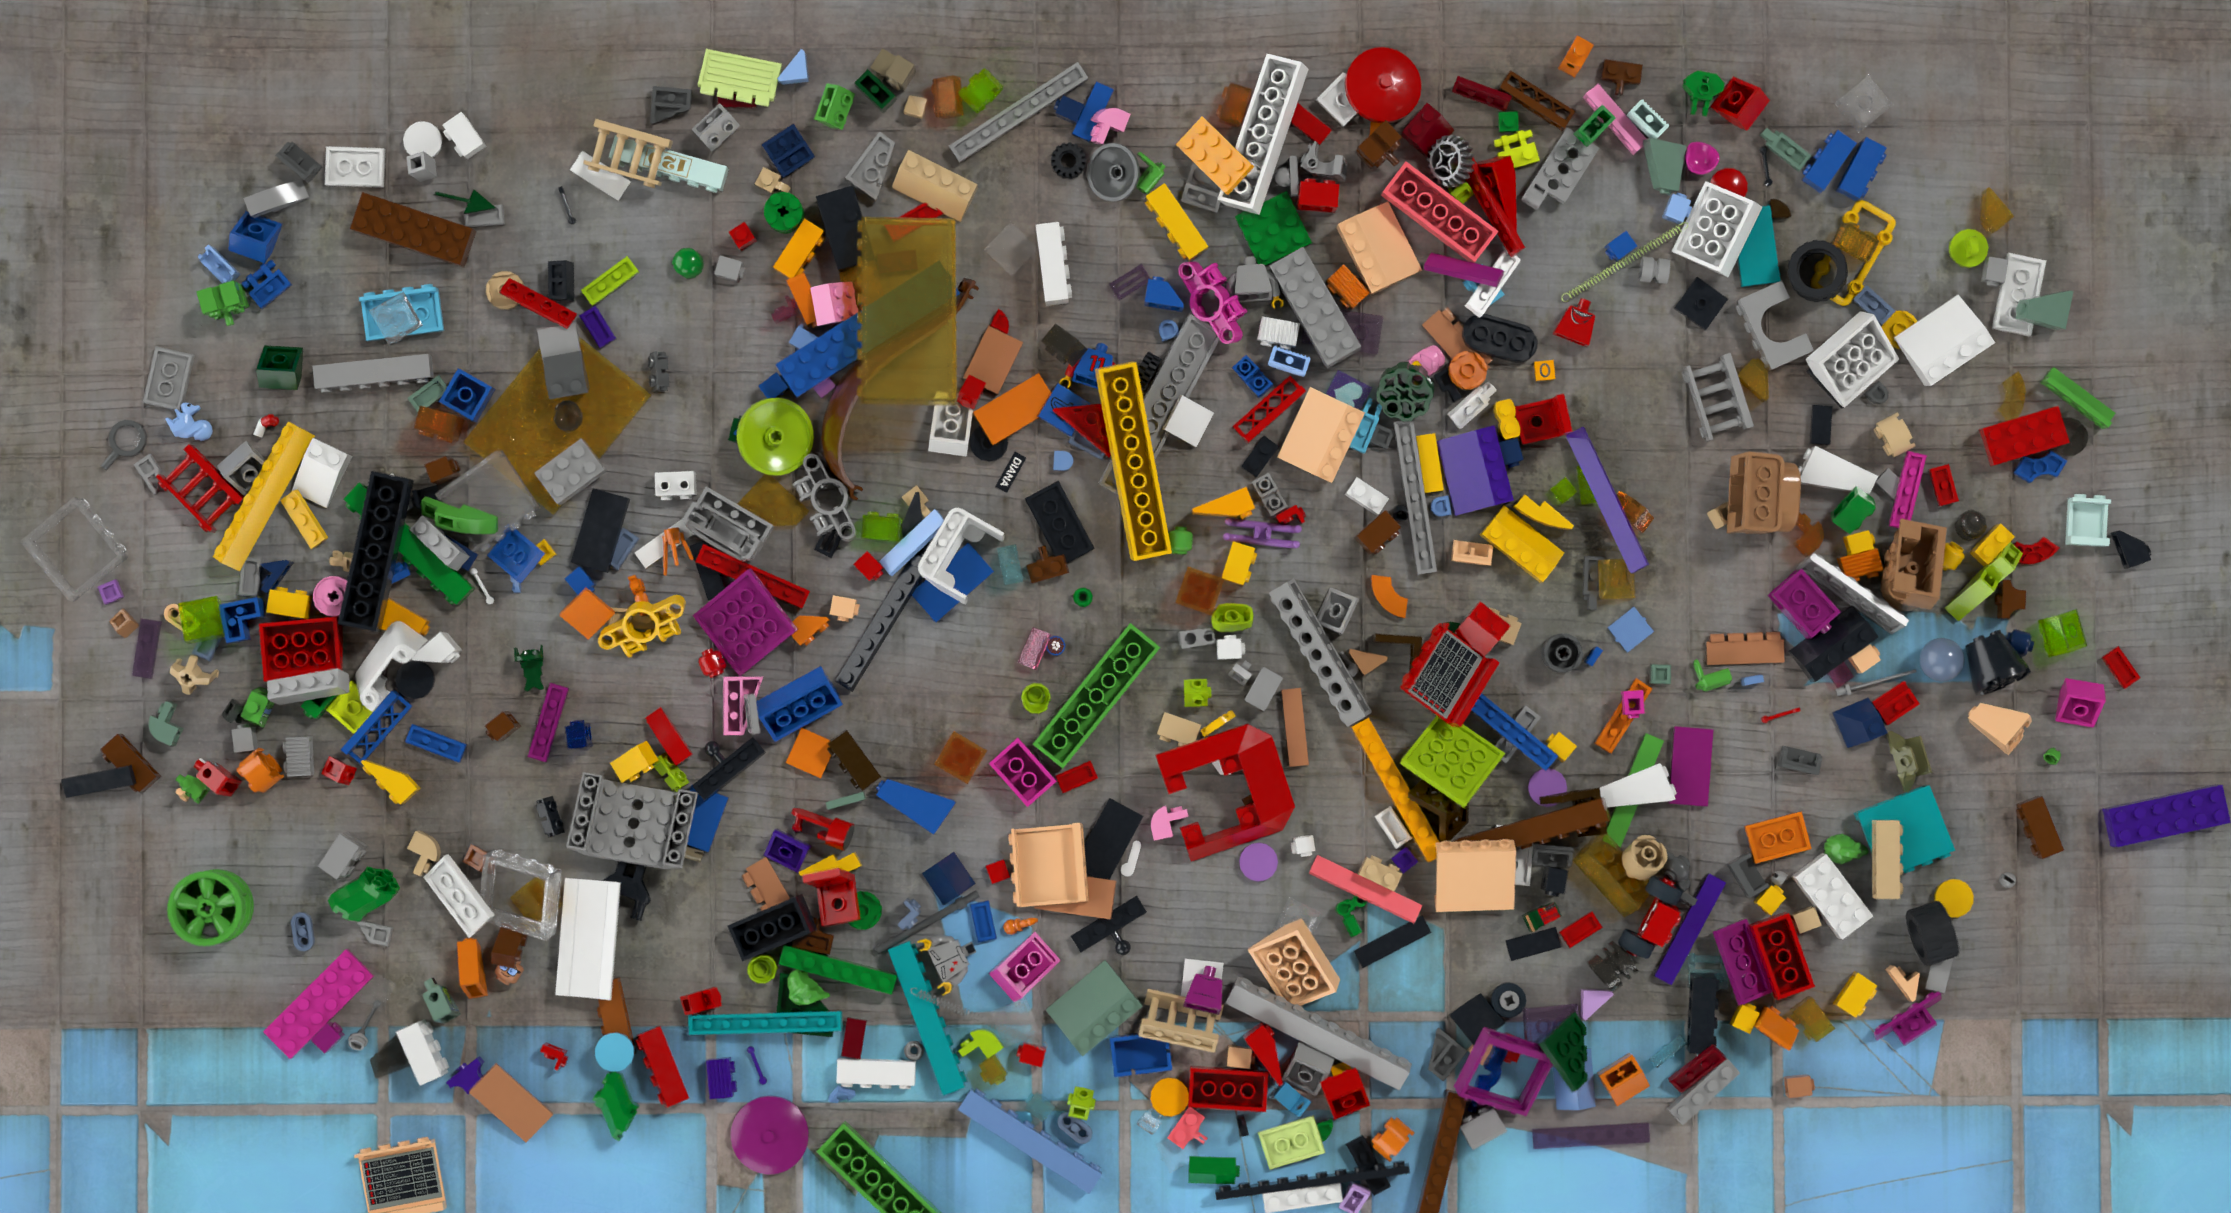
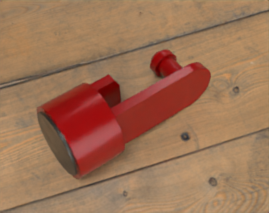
M801 808L792 809L791 814L796 817L795 823L792 824L793 831H802L803 820L828 828V832L822 830L817 833V838L825 841L826 845L842 851L847 849L854 833L853 823L839 818L832 820Z

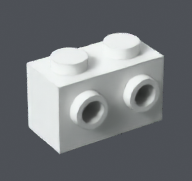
M696 472L655 473L656 496L661 497V500H673V496H680L681 500L692 499V496H697Z
M1226 635L1224 639L1216 640L1217 660L1241 659L1242 655L1245 654V643H1241V639H1237L1236 635Z

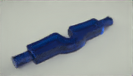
M1493 1045L1483 1063L1484 1069L1490 1071L1491 1074L1478 1075L1474 1087L1490 1091L1491 1087L1499 1081L1502 1072L1501 1065L1508 1053L1507 1049ZM1472 1100L1468 1111L1475 1113L1479 1104Z

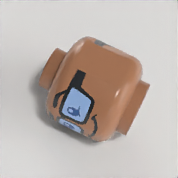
M521 961L516 962L514 969L497 965L495 969L496 979L508 986L510 983L515 984L524 971L523 966L520 965Z

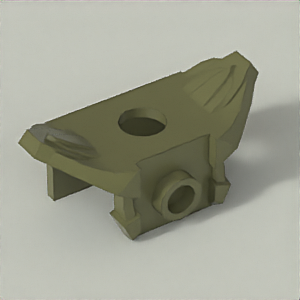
M1889 731L1886 736L1890 746V753L1893 755L1898 771L1897 776L1900 779L1903 791L1909 792L1916 776L1932 773L1921 735L1904 739L1899 734Z

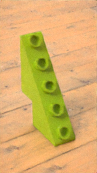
M2010 542L1989 565H1985L1967 583L1945 609L1957 621H1960L1990 596L2000 581L2015 570L2023 553Z

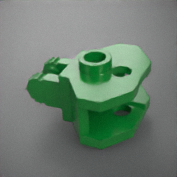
M1696 71L1683 80L1682 88L1690 96V101H1692L1690 114L1695 115L1697 102H1702V116L1707 117L1712 98L1721 94L1724 90L1725 83L1717 74Z

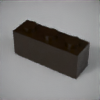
M845 729L827 743L829 745L827 748L828 752L833 758L837 756L841 762L838 764L844 773L848 772L852 777L850 782L855 789L860 788L863 791L881 778L848 730Z

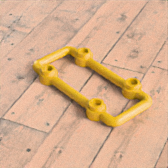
M1865 200L1857 201L1852 210L1843 215L1842 221L1844 224L1832 243L1837 248L1840 246L1850 227L1858 223V213L1861 208L1888 222L1885 230L1880 231L1876 235L1877 244L1856 280L1848 283L1846 297L1843 299L1836 295V297L1830 299L1841 306L1849 305L1853 298L1864 288L1863 281L1883 247L1890 244L1893 239L1891 233L1896 225L1894 217ZM1827 255L1824 256L1823 260L1818 261L1814 265V275L1810 281V285L1814 289L1824 288L1818 282L1822 276H1825L1830 271L1829 263L1832 258Z

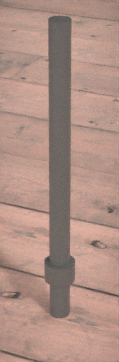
M975 890L965 897L957 898L953 904L875 947L877 953L884 952L952 912L967 907L968 903L980 897L978 892Z

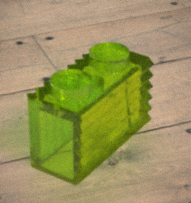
M868 511L867 515H863L862 539L901 541L902 518H898V514L887 513V517L879 516V512Z

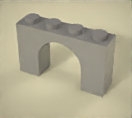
M1782 280L1736 301L1738 304L1736 305L1737 312L1740 316L1743 315L1745 320L1744 327L1748 334L1751 333L1754 339L1752 340L1753 347L1756 351L1759 350L1762 357L1760 362L1763 368H1767L1768 371L1814 351L1806 333L1790 341L1778 343L1767 338L1762 330L1761 319L1764 312L1768 308L1790 298Z

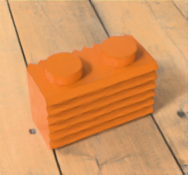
M1344 264L1326 281L1328 290L1333 295L1335 293L1341 298L1339 301L1346 309L1350 307L1353 310L1370 294L1367 288Z
M1878 548L1837 558L1841 572L1846 576L1854 578L1856 581H1860V576L1867 575V578L1879 576L1878 572L1883 571Z

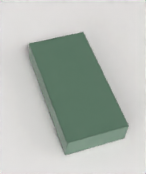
M438 375L408 397V400L416 411L421 414L441 399L447 385Z
M860 792L828 801L826 806L828 810L864 800L866 795L865 792Z

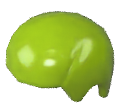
M1031 683L1024 688L1021 700L1027 711L1032 714H1040L1048 709L1051 696L1048 688L1043 684Z
M759 954L748 963L747 973L752 981L758 984H766L774 979L778 968L773 958L765 954Z

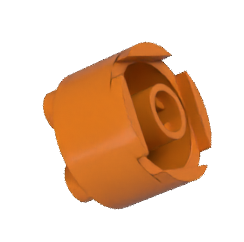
M257 748L239 763V767L236 769L240 776L246 778L249 782V788L255 793L257 791L265 793L284 777V774L280 775V772L283 770L271 754L266 756L262 753L264 751L262 748Z
M1391 1117L1384 1125L1386 1130L1382 1134L1378 1132L1371 1140L1373 1143L1372 1147L1389 1162L1392 1160L1390 1156L1392 1154L1396 1156L1409 1141V1137H1407L1409 1133L1412 1136L1415 1133L1398 1117L1395 1119Z

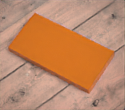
M1038 373L977 409L973 414L991 444L995 445L1039 419L1037 416L1051 392Z

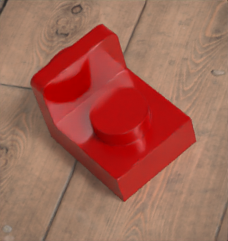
M1294 505L1276 515L1275 518L1278 523L1283 521L1286 524L1293 520V515L1296 514L1299 522L1302 524L1305 522L1306 514L1302 507L1298 508L1297 505Z
M329 756L321 774L338 783L350 785L357 768Z
M547 1042L542 1045L540 1052L545 1053L544 1057L552 1060L558 1059L554 1070L558 1071L561 1067L564 1068L569 1058L566 1056L568 1050Z

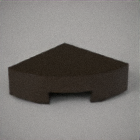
M1770 199L1772 219L1791 217V212L1785 203L1777 199Z

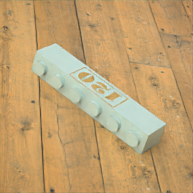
M615 135L611 151L609 154V158L611 160L613 158L615 147L618 140V137H616L617 135ZM625 140L619 166L624 167L625 164L631 166L637 144L635 140ZM644 145L637 171L643 172V169L650 170L655 151L654 146ZM665 149L661 155L656 177H661V175L669 176L668 179L671 181H687L689 186L698 188L701 185L706 187L705 190L717 193V190L723 191L729 169L724 165Z

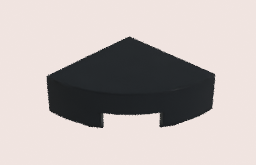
M1244 1114L1237 1115L1236 1118L1241 1136H1248L1249 1133Z

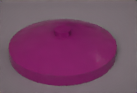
M762 1096L751 1100L737 1113L731 1128V1143L737 1158L747 1168L761 1174H778L793 1167L805 1153L809 1141V1128L804 1114L794 1103L779 1096Z

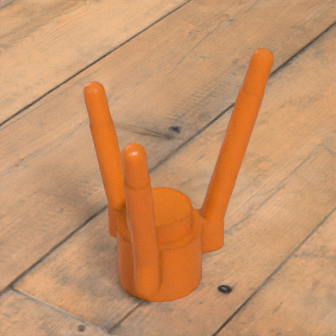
M679 527L664 530L665 536H662L664 576L667 575L668 545L672 547L676 566L679 565L676 544L680 543L679 540H681L690 560L694 559L684 538V533L679 531Z

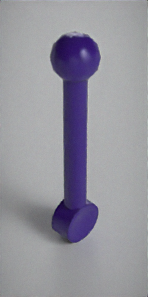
M749 1046L747 1052L751 1054L759 1074V1083L764 1085L767 1082V1078L762 1074L754 1054V1047Z

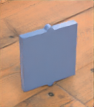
M1635 607L1631 608L1607 627L1616 638L1615 641L1619 642L1627 653L1654 632L1645 621L1646 618L1642 617Z

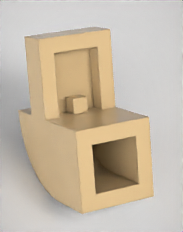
M420 830L415 831L407 849L421 855L413 873L423 876L424 873L427 874L432 866L431 860L434 862L439 861L441 850L438 842L432 836Z

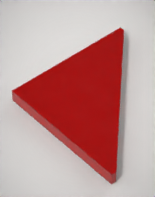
M1101 404L1062 407L1052 410L1108 458L1111 457Z

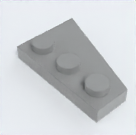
M879 131L845 177L846 180L876 202L895 147V142Z

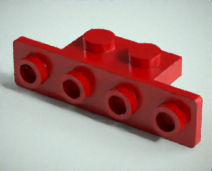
M511 278L506 281L500 290V294L566 329L570 327L577 316V313Z

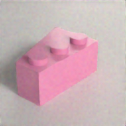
M723 677V735H744L747 727L744 694L752 693L757 697L763 677Z

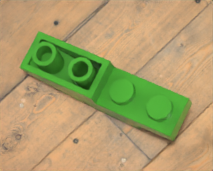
M427 496L421 500L422 515L434 519L435 526L468 534H496L498 532L497 516L464 504L459 509Z

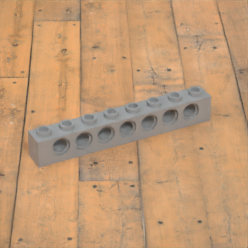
M1293 578L1269 592L1271 602L1280 611L1281 619L1290 628L1291 636L1300 645L1301 653L1307 657L1311 670L1318 676L1321 687L1328 693L1329 700L1338 710L1341 721L1348 727L1372 713L1295 579ZM1287 599L1292 602V607L1287 604ZM1297 616L1302 619V624L1297 621ZM1306 633L1312 636V641L1307 638ZM1316 649L1321 652L1322 657L1317 655ZM1326 666L1331 669V674L1326 671ZM1336 683L1341 686V691L1336 688ZM1346 700L1351 703V707L1346 705Z

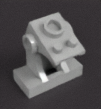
M1314 141L1313 145H1308L1309 152H1305L1300 161L1303 170L1315 177L1332 178L1338 181L1346 180L1348 162L1343 155H1335V159L1329 163L1320 162L1318 160L1319 144Z

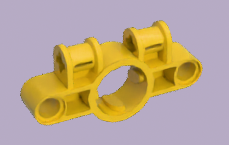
M673 595L655 604L644 601L633 603L626 610L623 619L601 630L598 638L599 646L608 650L620 645L626 656L630 658L634 653L647 650L646 642L654 639L656 635H658L662 642H665L667 638L675 634L680 635L681 629L676 618L682 616L684 612L685 599L681 595ZM672 604H677L680 608H673ZM638 612L646 613L655 622V628L652 630L648 629L645 632L637 631L633 628L632 622H629L628 618L631 615H636ZM604 636H610L612 640H607Z

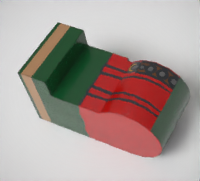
M1554 901L1523 914L1522 918L1528 931L1534 932L1538 928L1560 918L1562 915Z

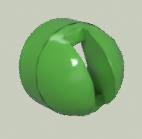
M2056 748L2048 749L2043 756L2044 760L2051 765H2056L2061 758V753L2055 750Z

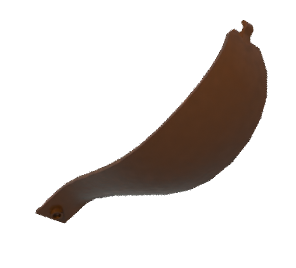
M963 278L957 288L960 295L952 299L939 315L874 349L857 361L841 378L829 400L823 418L821 442L823 456L831 473L847 488L851 499L858 500L853 495L854 490L863 491L862 487L854 485L846 476L842 463V442L845 427L854 404L864 387L881 369L941 329L955 317L967 298H974L969 292L971 288L979 290L975 285L976 281Z

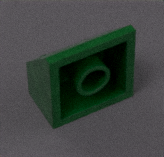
M264 345L256 368L259 388L298 390L302 378L303 347Z

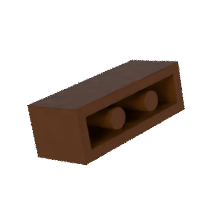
M116 734L100 749L103 752L102 757L108 763L112 762L116 768L132 765L137 783L129 787L135 792H145L162 777L123 734Z
M2035 796L2016 804L2018 808L2016 809V814L2024 823L2023 831L2025 836L2030 838L2032 843L2030 848L2034 856L2044 859L2064 851L2043 796Z

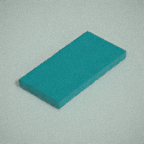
M1770 205L1762 206L1756 222L1737 258L1741 287L1781 281Z

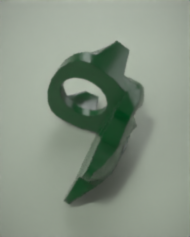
M541 645L540 651L528 649L523 651L521 655H519L518 648H514V661L520 662L524 677L526 678L524 691H530L533 687L543 690L544 685L541 681L544 661L543 645Z

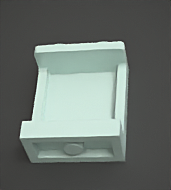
M2074 494V497L2068 498L2065 545L2109 546L2110 538H2107L2108 504H2111V500L2105 499L2106 496L2094 495L2093 498H2086L2085 494Z

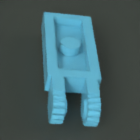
M1368 398L1363 409L1365 414L1349 448L1363 454L1366 452L1382 410V406L1379 403L1374 415L1367 413L1373 399Z

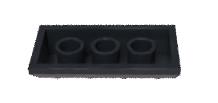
M1852 606L1829 622L1832 627L1825 634L1819 631L1813 638L1804 639L1789 650V653L1810 682L1818 681L1878 638V635L1867 620Z

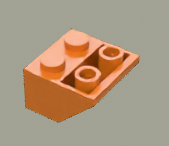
M1627 1053L1596 1073L1616 1106H1619L1650 1086L1642 1069L1631 1053Z

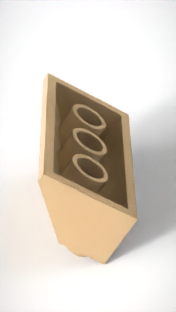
M908 150L899 167L892 188L921 203H928L927 206L935 210L938 208L945 215L961 222L978 190V184Z

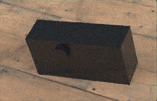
M853 185L816 196L839 273L875 263L876 258Z
M803 894L727 926L742 962L817 930Z

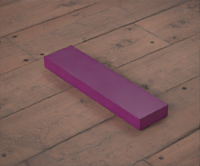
M1430 253L1424 264V270L1493 287L1498 286L1504 275V270L1435 253Z
M554 683L549 684L527 757L543 762L548 761L569 688Z

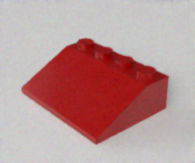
M339 617L260 623L259 633L264 682L337 668L342 670L343 629L342 624H338Z

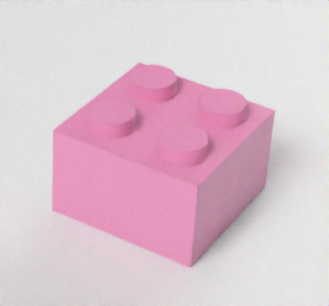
M852 282L828 283L811 287L817 326L840 324L858 313Z

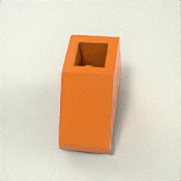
M799 615L792 621L798 630L791 636L800 646L804 644L808 646L815 639L813 636L818 631L822 633L830 626L828 624L830 619L828 617Z

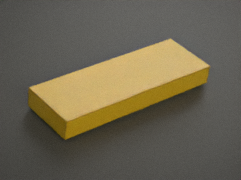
M1435 433L1416 436L1424 492L1444 491Z

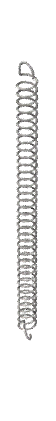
M931 994V995L929 996V998L931 997L932 1000L934 999L933 1004H935V1002H936V1001H935V998H934V997L932 998V994ZM992 1020V1021H991V1022H992V1025H993V1026L995 1025V1028H994V1029H996V1028L998 1027V1025L996 1026L995 1023L993 1024V1020ZM1009 1027V1028L1007 1029V1031L1009 1030L1010 1033L1012 1032V1037H1013V1035L1015 1034V1032L1013 1033L1012 1030L1010 1031V1027ZM1026 1034V1035L1024 1036V1038L1026 1037L1027 1040L1029 1039V1043H1028V1044H1030V1042H1031V1041H1030V1038H1029V1037L1027 1038V1034Z

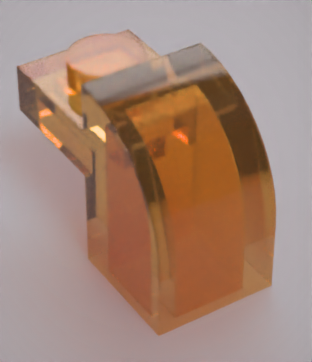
M1619 491L1617 497L1629 523L1638 531L1644 533L1654 517L1638 501Z
M1799 512L1796 525L1803 534L1792 544L1805 557H1808L1822 544L1824 531L1819 521L1811 525L1810 518L1806 514Z

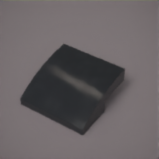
M1481 993L1449 1015L1473 1046L1483 1027L1497 1031L1505 1024Z

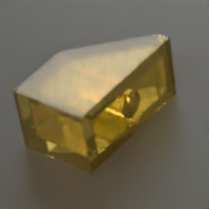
M1988 187L1982 191L1980 220L1982 221V227L1987 232L1994 233L2011 220L2014 215L1994 191Z
M1752 358L1737 374L1739 381L1763 403L1769 399L1768 371L1760 359L1757 358L1755 360Z

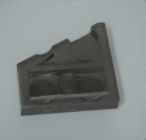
M397 1033L370 1059L375 1078L377 1079L411 1067Z

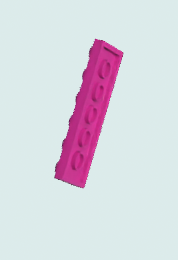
M346 949L263 1031L264 1034L289 1059H292L374 975Z

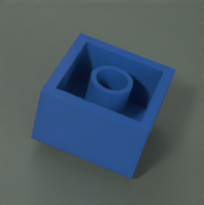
M458 368L439 402L477 423L496 389Z

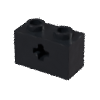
M1544 866L1540 889L1545 890V894L1559 897V893L1565 894L1568 871Z

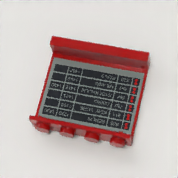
M1439 623L1432 629V635L1429 640L1423 644L1420 655L1412 662L1411 670L1403 677L1400 689L1451 727H1461L1500 662L1495 658H1486L1481 655L1477 650L1447 629L1450 624Z

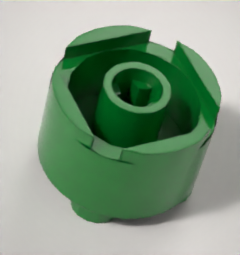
M778 192L772 194L766 201L764 217L773 230L787 234L795 231L804 220V209L799 199L793 194ZM786 209L788 214L782 217L780 211Z

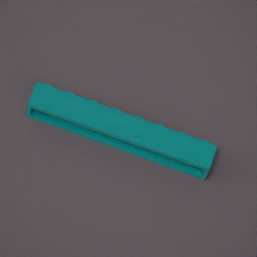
M911 940L889 948V955L943 1096L965 1088L967 1077L964 1070L960 1072L958 1066L961 1063L957 1052L953 1053L951 1048L954 1045L950 1034L946 1035L944 1029L947 1027L943 1016L940 1017L937 1009H940L939 1004L937 1005V1001L933 1004L934 999L930 1002L931 997L927 1001L926 994L929 992L930 996V991L933 988L930 980H926L923 973L926 972L923 962H919L916 956L919 954L916 943L912 944ZM920 990H922V994H923V996H922L921 998H920V994L918 995V993L920 992Z

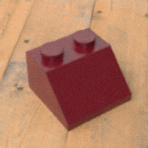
M1426 103L1402 131L1401 136L1425 157L1430 158L1428 152L1433 150L1431 145L1436 144V140L1442 139V136H1450L1455 130L1442 114Z

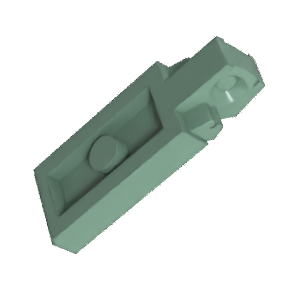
M1765 128L1760 134L1767 141L1765 145L1798 172L1811 157L1807 151L1782 132L1780 133L1776 130L1773 133L1768 128Z

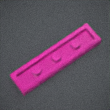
M1906 451L1888 526L1899 529L1900 519H1912L1927 455Z

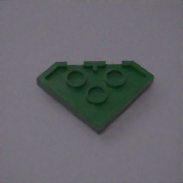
M780 973L776 1013L829 1011L821 1000L808 1005L794 1004L789 998L788 977L790 974ZM834 1031L786 1033L833 1037Z
M1576 1012L1570 1013L1539 1044L1572 1092L1577 1091L1588 1080V1072H1585V1062H1587V1046L1584 1045V1036L1587 1035L1586 1026Z

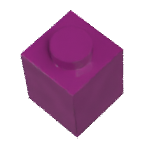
M328 1022L311 1041L325 1054L345 1034L338 1023Z

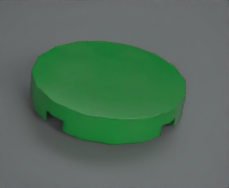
M868 891L857 892L860 920L848 922V924L858 930H866L879 922L882 915V906L880 900L874 894Z

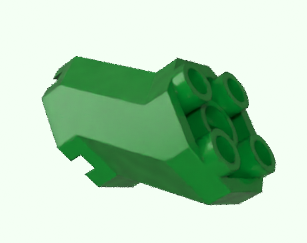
M366 867L359 877L334 891L330 895L328 903L333 912L336 914L338 911L343 913L342 917L344 919L360 922L369 912L396 896L400 887L390 870Z
M613 1071L606 1074L602 1082L605 1085L596 1092L593 1101L596 1102L595 1106L602 1110L612 1138L620 1141L623 1138L622 1134L628 1130L637 1113L636 1110L639 1109L640 1105L633 1102L623 1073Z

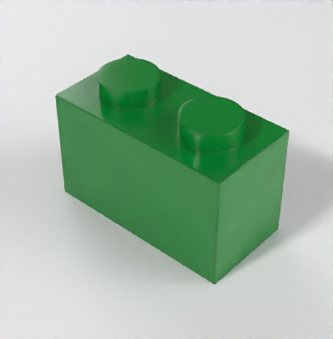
M1855 486L1830 513L1832 522L1851 534L1854 530L1860 528L1862 521L1867 516L1869 517L1874 513L1876 505L1873 497Z

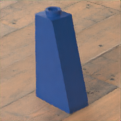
M891 779L881 780L876 788L878 791L876 795L933 835L956 803L952 799Z

